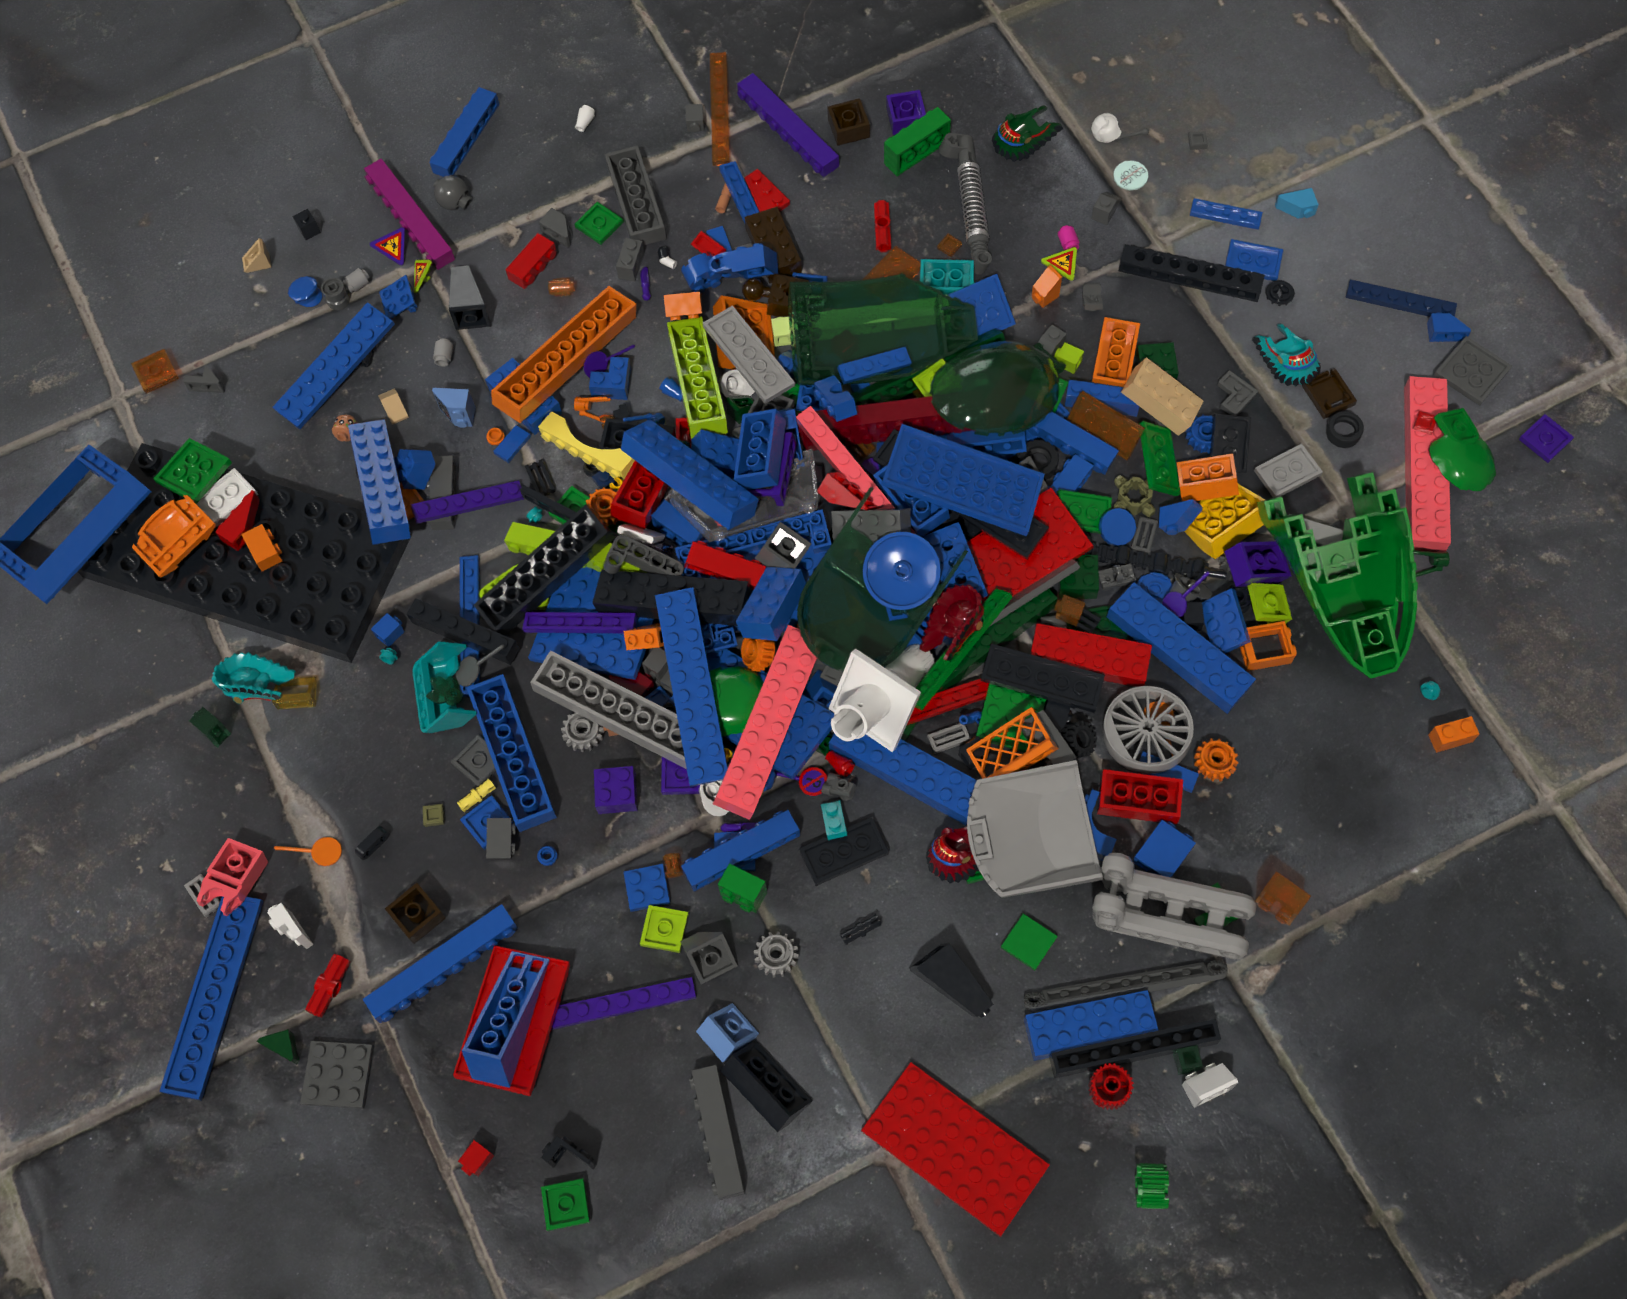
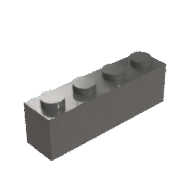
M453 455L433 457L436 465L430 480L427 482V489L430 492L426 501L456 494V462ZM455 515L426 521L427 524H430L432 530L455 529Z

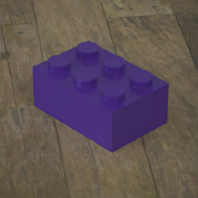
M1276 541L1240 542L1224 551L1236 587H1245L1251 583L1278 584L1292 576L1286 558Z

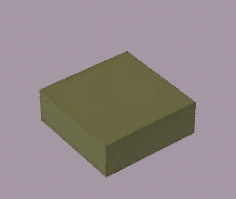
M443 804L423 806V825L425 827L444 825Z

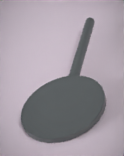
M500 645L479 661L474 657L464 658L460 662L459 670L456 672L457 682L464 687L472 685L479 675V665L503 649L504 645Z

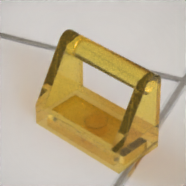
M316 677L293 678L280 684V686L275 684L274 691L281 693L282 687L309 685L307 693L284 694L278 700L272 699V703L277 709L316 707Z

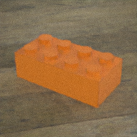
M1104 317L1092 383L1118 387L1125 386L1132 371L1140 323Z

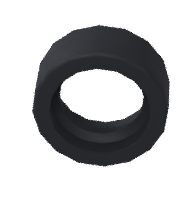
M1347 411L1338 412L1329 420L1326 435L1333 445L1340 448H1350L1359 442L1364 431V425L1358 415ZM1340 422L1352 425L1356 433L1353 437H1343L1335 431L1334 426Z

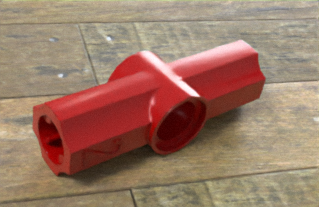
M878 200V202L874 203L876 250L887 252L891 250L889 202Z
M333 954L324 974H320L315 982V991L305 1011L317 1017H323L331 999L335 998L341 989V980L351 963L348 959Z

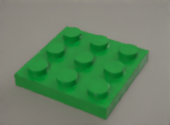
M189 438L153 479L159 485L182 497L188 495L197 504L232 464V461L228 457Z
M989 683L975 738L979 736L980 739H983L1030 707H1033L1036 713L1042 711L1046 699ZM1028 715L1027 717H1025L1024 720L1030 718L1032 715ZM1011 726L1008 728L1007 736L1016 738L1018 727ZM1021 731L1020 739H1021V740H1025V741H1029V739L1027 740V739L1023 736L1022 731ZM994 737L991 743L1000 745L1002 738ZM1006 739L1004 747L1013 749L1015 741ZM1019 742L1017 750L1026 752L1028 744Z

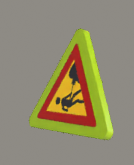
M1073 247L1042 258L1041 263L1047 267L1051 265L1060 275L1073 281L1077 248Z
M431 260L415 261L414 293L416 294L422 282H428L431 278L426 276L431 271L429 269L432 264Z

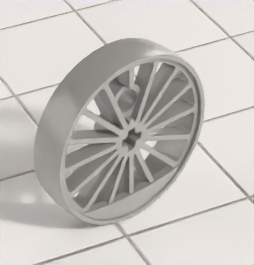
M1139 686L1126 690L1111 702L1104 716L1103 739L1109 754L1121 766L1133 772L1155 774L1175 767L1186 756L1193 740V719L1189 709L1179 697L1163 688ZM1146 698V717L1137 699ZM1149 699L1159 700L1150 718ZM1133 701L1139 716L1125 703ZM1161 703L1168 704L1169 707L1154 720ZM1119 707H1121V708H1122L1123 710H1125L1133 719H1131V718H1129V717H1126V716H1124V715H1121V714H1119V713H1116L1115 711H1116ZM1175 709L1179 715L1173 717L1168 713ZM1113 718L1131 725H1114ZM1183 719L1185 726H1175L1176 721ZM1167 721L1171 726H1163L1161 722ZM1117 730H1119V731H1131V732H1128V733H1125V734H1122V735H1118ZM1187 732V739L1179 738L1171 733ZM1135 736L1128 744L1123 745L1122 740ZM1164 738L1183 745L1182 749L1177 751ZM1139 739H1141L1140 744L1136 750V753L1132 758L1127 750L1132 745H1134ZM1144 741L1147 742V763L1136 761ZM1150 741H1152L1161 762L1151 763ZM1157 741L1174 756L1165 759Z

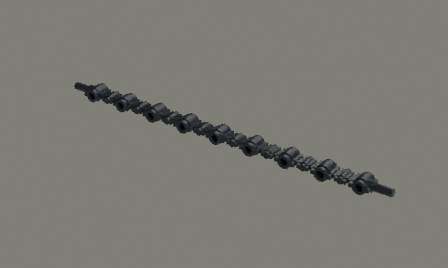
M959 519L955 522H959L965 539L968 541L983 532L965 521V524H962V520ZM1090 541L1094 548L1083 554L1098 555V562L1108 563V560H1112L1111 565L1123 566L1134 564L1136 569L1146 570V567H1149V572H1157L1164 575H1169V571H1172V575L1179 573L1184 576L1185 573L1187 578L1196 581L1207 571L1210 572L1208 577L1226 580L1227 572L1208 569L1209 563L1203 560H1189V564H1186V560L1181 558H1175L1174 562L1171 561V556L1165 553H1152L1151 557H1148V553L1137 551V554L1134 555V550L1126 546L1114 547V550L1111 551L1110 546L1099 545V548H1096V543Z

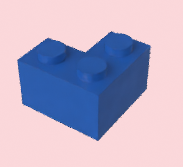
M611 357L609 372H591L589 382L591 397H608L618 400L628 399L631 375L629 358Z
M400 449L397 457L394 459L403 488L425 490L436 465L432 452L427 450Z

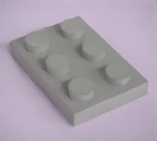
M1303 444L1274 457L1254 469V472L1273 498L1281 497L1314 480L1323 473Z

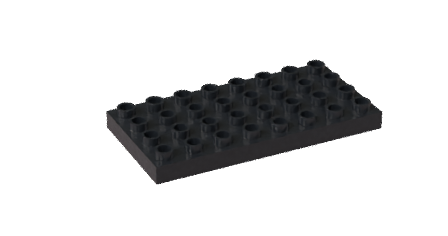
M141 443L127 472L146 486L151 493L77 572L83 578L352 663L410 539L372 545L366 512L364 510L240 473L257 491V496L260 499L253 528L262 524L266 530H271L275 538L272 540L273 544L277 543L282 551V554H280L282 562L262 572L246 543L239 551L235 550L220 540L215 533L218 529L217 526L207 540H202L177 565V569L160 578L136 553L132 546L133 544L137 546L140 537L138 532L153 513L172 500L179 501L185 498L159 485L153 479L175 453ZM226 469L225 472L219 477V479L231 470Z

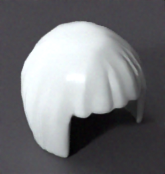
M1103 113L1097 116L1092 123L1091 130L1093 136L1099 142L1109 143L1121 135L1117 118L1113 114Z

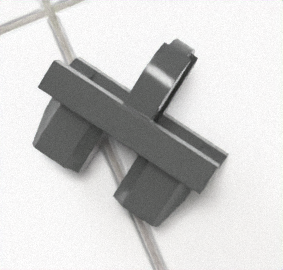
M1131 564L1123 566L1114 565L1112 568L1098 571L1103 590L1136 583Z

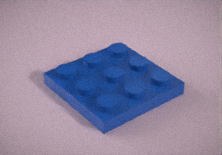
M997 274L947 294L965 342L990 330L996 329L1001 331L1016 324Z

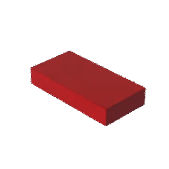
M703 231L691 243L695 249L701 253H706L707 256H710V254L715 256L726 251L723 246Z

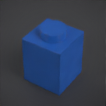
M388 613L371 628L375 637L388 648L404 633L401 626L403 623L396 616L392 618Z

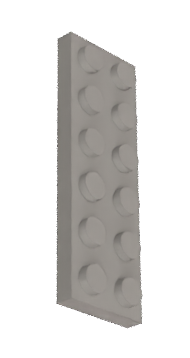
M733 306L703 322V328L764 404L795 386L794 380Z

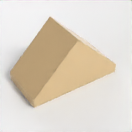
M259 238L242 257L243 268L246 273L271 268L269 252L263 240Z
M395 388L378 395L392 425L409 418Z

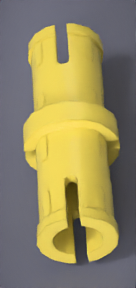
M487 779L476 789L470 790L471 792L458 801L457 804L463 812H466L477 802L483 801L482 798L495 790L496 787Z

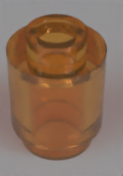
M556 278L548 281L549 294L554 296H571L572 292L575 291L574 281H571L570 278Z

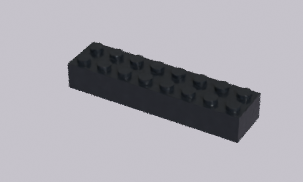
M585 504L474 604L475 608L493 631L506 636L524 620L526 612H533L616 536L595 509Z
M601 570L592 603L598 613H636L637 617L659 619L655 595L693 587L700 623L738 626L736 620L752 594V590L748 581L618 571L615 574H610L605 570Z

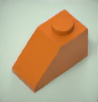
M1051 265L1047 267L1032 289L1033 301L1042 308L1060 295L1062 276Z

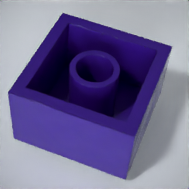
M920 90L886 96V109L893 135L911 125L916 119L926 115Z
M633 766L594 769L595 808L598 814L638 811L636 773Z

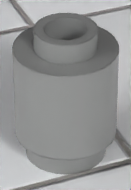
M357 268L347 275L342 282L346 289L352 293L368 284V278L370 277L364 269L360 270Z
M442 338L435 342L433 359L434 363L438 366L445 367L451 362L453 344L448 339Z

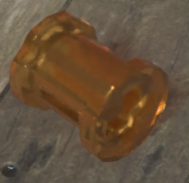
M670 853L662 857L666 864L667 872H665V877L675 878L683 875L679 864V859L681 858L679 853Z

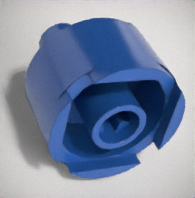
M706 253L696 255L688 260L689 264L686 267L683 265L681 272L692 291L703 293L705 289L709 287L716 288L721 284L722 273H715L709 270L708 261L713 257L712 254L710 256H707ZM716 261L713 262L714 269L719 268Z

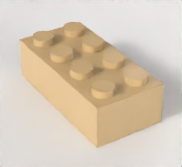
M1147 357L1135 366L1121 391L1122 394L1178 436L1191 427L1204 402Z

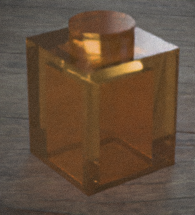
M1063 595L1062 600H1057L1054 610L1057 613L1055 618L1077 626L1083 613L1085 602Z

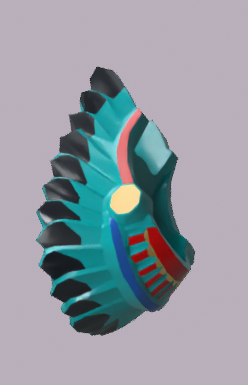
M1277 324V328L1287 339L1277 344L1273 342L1271 337L1256 335L1252 339L1254 344L1257 345L1256 349L1260 351L1263 361L1271 369V374H1274V378L1278 379L1280 383L1296 387L1299 384L1311 383L1320 374L1321 365L1315 350H1313L1312 341L1299 338L1287 327H1284L1283 324Z
M241 652L240 654L233 653L231 657H225L223 662L216 665L212 673V681L223 691L224 695L232 697L233 701L238 704L249 699L271 701L272 699H280L282 693L266 689L268 683L273 682L280 686V684L293 679L296 671L288 669L287 666H280V663H274L265 657H259L257 654L252 655L250 652L246 654Z

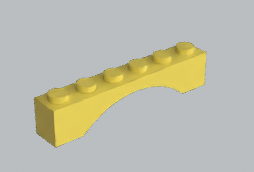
M552 411L538 426L541 437L546 442H553L559 449H565L572 456L582 458L585 463L595 465L601 472L606 471L613 478L618 477L624 481L635 461L623 452L621 448L611 450L597 449L581 443L571 434L565 418Z

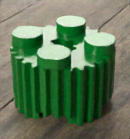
M1136 1164L1135 1188H1137V1208L1168 1209L1169 1198H1166V1196L1168 1195L1169 1172L1166 1171V1165Z

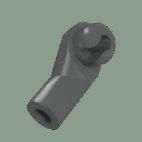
M1058 615L1041 617V624L1067 629L1066 622Z

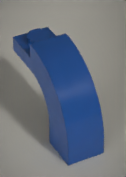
M1092 789L1091 794H1086L1084 799L1097 857L1103 861L1106 855L1112 853L1117 839L1101 833L1094 826L1092 812L1100 792Z

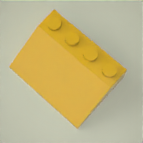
M1238 484L1239 495L1198 502L1202 506V511L1184 531L1203 552L1214 559L1264 525L1261 521L1257 502L1264 501L1265 499Z

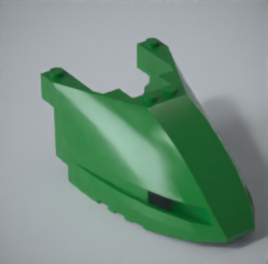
M1373 472L1347 478L1356 516L1345 519L1343 540L1319 547L1316 545L1313 529L1306 530L1303 514H1286L1282 497L1257 502L1261 521L1284 554L1316 617L1339 653L1351 666L1370 679L1396 672L1410 647L1417 613L1418 590L1411 526L1407 508H1400L1396 489L1378 491ZM1399 602H1403L1400 632L1398 639L1396 641L1395 629L1398 616V604Z

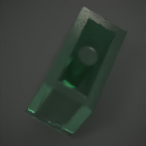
M204 707L196 711L189 720L201 735L217 748L231 735L226 727Z

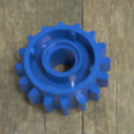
M1203 414L1199 418L1196 416L1191 427L1186 430L1185 439H1189L1188 445H1191L1193 450L1200 451V453L1207 452L1210 454L1212 415L1205 416Z

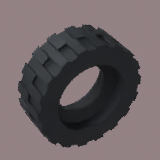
M1044 440L1027 442V452H1020L1017 462L1019 463L1026 457L1036 453L1043 454L1047 458V464L1038 470L1045 474L1044 481L1052 478L1058 467V451H1056L1051 443Z

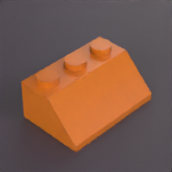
M1233 454L1177 462L1182 502L1191 499L1201 501L1239 495Z

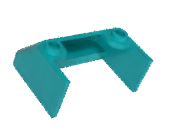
M438 641L413 666L419 724L423 733H435L459 728L477 715L476 711L457 708L452 676L459 670L460 662L457 656L466 649V644Z

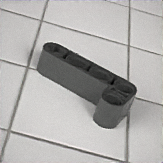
M619 535L615 538L603 564L605 571L610 574L617 573L624 561L651 574L681 576L684 570L683 565L679 561L625 535ZM622 544L625 549H621L617 545ZM635 553H640L643 557H637ZM609 560H615L617 565L611 564ZM652 561H657L660 566L654 565Z

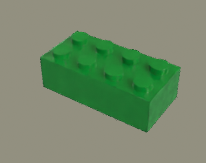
M939 107L928 111L920 119H916L908 127L901 129L893 137H889L884 142V164L896 176H899L938 150L945 135L950 133L951 119Z

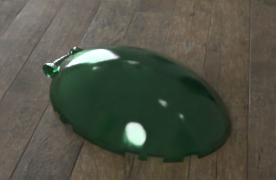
M1015 341L987 343L963 351L941 366L933 377L929 394H932L933 399L931 402L939 415L961 430L966 427L975 430L974 434L988 436L989 433H998V436H1004L1006 432L1016 434L1034 427L1044 420L1048 413L1053 411L1060 393L1058 374L1064 371L1066 365L1048 353L1041 343L1033 346Z

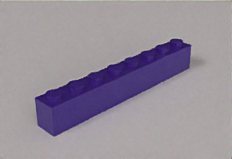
M754 73L737 83L739 98L744 100L751 110H755L759 117L766 121L770 128L776 131L784 142L787 141L793 151L798 152L806 163L808 162L816 173H819L824 178L839 167V155Z

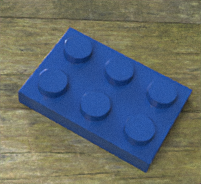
M1231 588L1202 602L1204 623L1211 644L1225 654L1251 642L1236 590Z

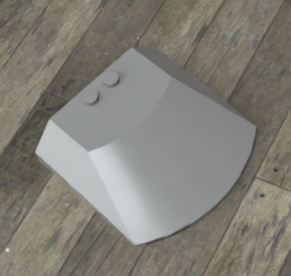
M1077 760L976 781L969 801L967 816L969 844L981 875L1001 898L1103 880Z

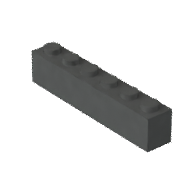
M716 1065L693 1070V1077H690L689 1081L691 1089L696 1090L697 1098H693L696 1111L700 1110L701 1119H698L700 1132H705L706 1139L702 1140L705 1153L709 1152L710 1161H707L709 1174H713L715 1182L711 1183L714 1196L718 1195L720 1200L743 1195L745 1192L718 1068Z

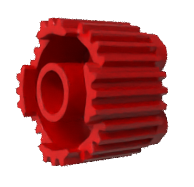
M1111 1063L1108 1065L1104 1064L1103 1067L1100 1066L1099 1069H1096L1088 1085V1091H1091L1089 1095L1092 1096L1091 1099L1095 1105L1102 1107V1109L1106 1107V1110L1109 1108L1113 1110L1114 1108H1121L1126 1104L1132 1094L1131 1091L1134 1089L1132 1086L1134 1082H1131L1133 1078L1130 1077V1074H1127V1070L1124 1071L1123 1067L1119 1068V1065L1116 1066L1115 1063L1113 1065ZM1108 1083H1112V1086H1115L1113 1091L1106 1087Z

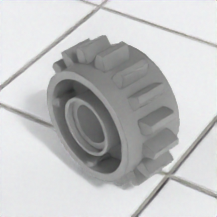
M575 712L572 715H567V721H563L565 726L561 728L564 734L562 735L563 740L567 741L568 747L572 745L574 751L577 749H581V752H584V749L591 751V747L598 746V740H603L601 734L604 733V728ZM581 728H587L585 733L578 732Z
M778 931L776 935L770 932L768 937L762 936V942L756 943L759 949L754 950V955L759 956L755 958V963H760L758 969H765V975L772 973L774 978L776 974H780L783 977L786 971L791 973L790 967H796L794 959H799V955L794 953L798 951V947L792 946L794 939L788 940V934L781 936ZM776 950L782 953L777 959L771 957V953Z

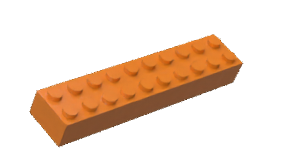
M608 286L491 390L492 405L521 423L584 366L588 355L592 352L600 351L636 318L637 304Z

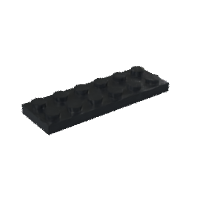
M991 644L981 681L1095 713L1105 675Z

